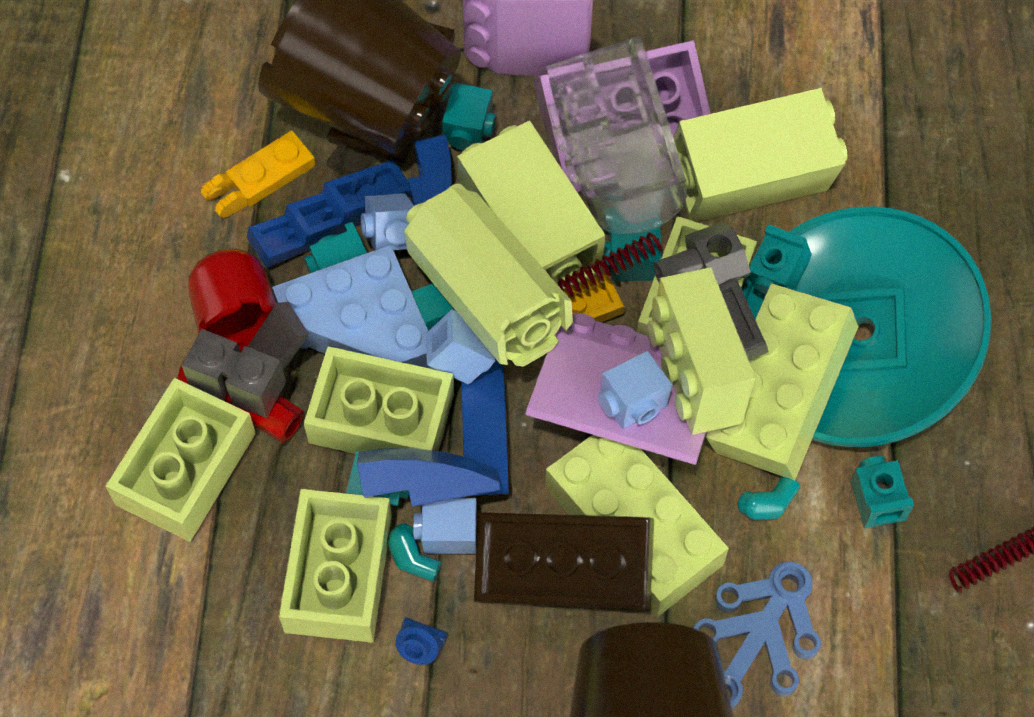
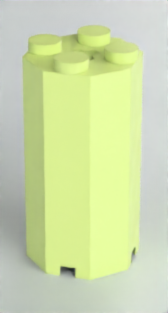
M454 184L446 191L413 206L406 216L409 224L404 230L409 255L500 364L508 365L507 360H511L516 366L524 367L554 349L559 342L555 336L556 332L561 326L567 331L573 323L572 301L476 192L466 190L462 184Z

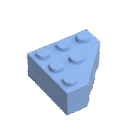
M391 245L272 287L277 303L289 302L309 334L300 348L307 350L309 347L325 354L329 346L434 369L427 365L426 333L428 329Z

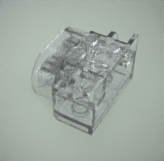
M641 36L546 66L555 103L548 105V109L554 125L553 131L560 151H563L571 184L579 182L590 212L598 225L611 233L637 234L657 228L672 219L685 204L688 189L671 128Z

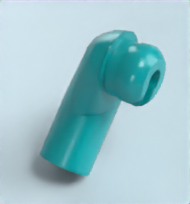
M782 476L772 492H744L738 499V509L750 519H778L783 515L799 491L800 484L796 480Z
M399 524L390 531L388 536V547L395 565L401 571L435 582L442 562L420 554L414 539V528L409 524Z

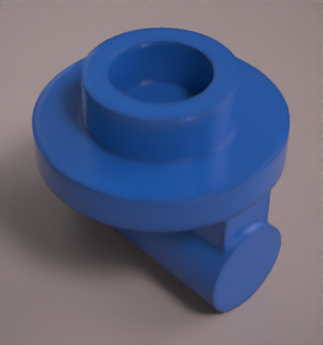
M406 617L396 636V648L404 659L413 664H429L436 659L440 649H443L448 632Z

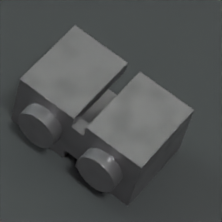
M201 329L182 363V368L189 385L223 401L229 393L233 405L265 418L268 417L286 383L281 360L247 346H244L240 353L237 342Z

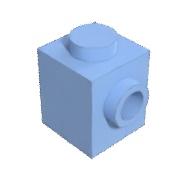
M405 193L365 196V213L361 214V231L363 238H368L375 250L391 245L393 250L407 249L404 230L409 223L406 220V216L414 205Z
M453 309L426 333L427 365L439 371L452 373L453 378L468 385L482 372L488 371L493 362H495V357Z
M646 351L602 374L598 400L604 413L608 417H614L621 428L625 429L636 422L644 424L650 421L660 410L666 408L672 383L650 353Z
M454 498L422 504V513H414V539H422L424 554H476V498Z

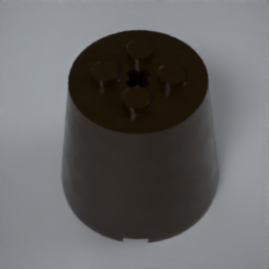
M295 0L273 38L271 45L277 48V52L272 64L266 62L262 65L258 88L263 96L392 154L399 155L415 138L419 139L424 134L438 105L441 106L448 98L453 88V85L450 83L457 70L461 58V50L402 0Z
M640 622L602 630L589 637L580 647L570 717H733L718 645L709 635L702 631L673 623Z

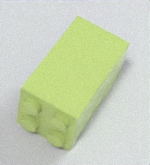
M822 88L679 121L668 151L689 220L700 222L827 191L846 164L847 149L843 139L837 138L833 125L835 123L834 108L829 100L825 101Z
M530 120L519 126H509L502 130L498 136L482 144H472L462 154L457 156L459 184H462L466 190L476 192L557 285L558 278L565 281L566 274L572 276L574 270L580 273L581 267L587 269L588 263L594 264L595 259L602 261L606 235ZM592 269L593 276L596 277L597 275ZM584 272L585 278L588 280L589 278Z

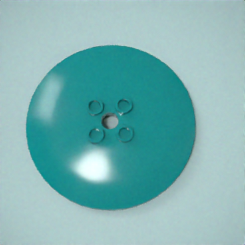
M870 206L840 209L812 218L789 231L806 238L812 253L795 291L851 307L857 325L868 323L875 328L873 335L869 339L862 341L853 339L812 440L843 447L884 445L913 436L946 416L958 405L976 381L984 365L991 337L992 316L988 292L979 268L966 249L951 234L935 223L906 211L886 207ZM775 258L772 264H777L781 260ZM748 276L743 285L742 292L756 320L766 294L754 288L752 280Z

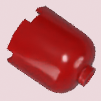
M218 250L198 261L189 275L188 291L198 334L201 329L237 342L238 348L242 352L244 346L249 345L277 303L267 273L258 258L244 250Z

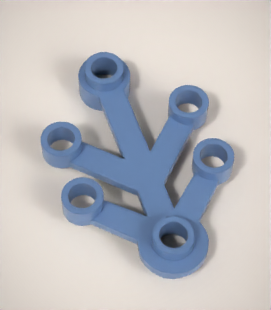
M783 562L776 565L768 579L740 585L724 583L716 592V606L723 612H735L740 607L741 602L770 598L763 611L717 621L705 618L699 620L694 627L697 630L704 627L710 628L714 632L715 637L713 640L718 643L719 639L748 634L724 672L727 690L731 694L729 699L731 709H734L739 704L743 694L741 681L764 643L773 670L770 679V686L773 692L779 696H789L796 690L799 684V676L791 668L778 622L786 607L796 632L792 642V649L795 655L805 660L812 659L817 655L821 647V639L813 631L805 600L812 591V577L804 566L796 562ZM785 579L793 580L797 585V589L794 591L784 589L782 581ZM732 592L736 596L737 601L728 604L722 600L721 594ZM802 638L810 639L814 644V649L810 651L802 649L799 645V640ZM782 674L789 676L792 680V686L788 688L781 687L777 682V676Z

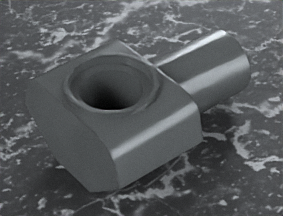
M724 221L685 235L687 250L658 260L653 264L659 283L662 277L710 267L718 285L733 279L740 280L748 277L751 273L743 245L735 230ZM719 251L726 256L717 257L710 254V252Z

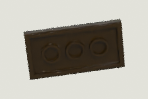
M478 512L474 602L651 609L654 518Z

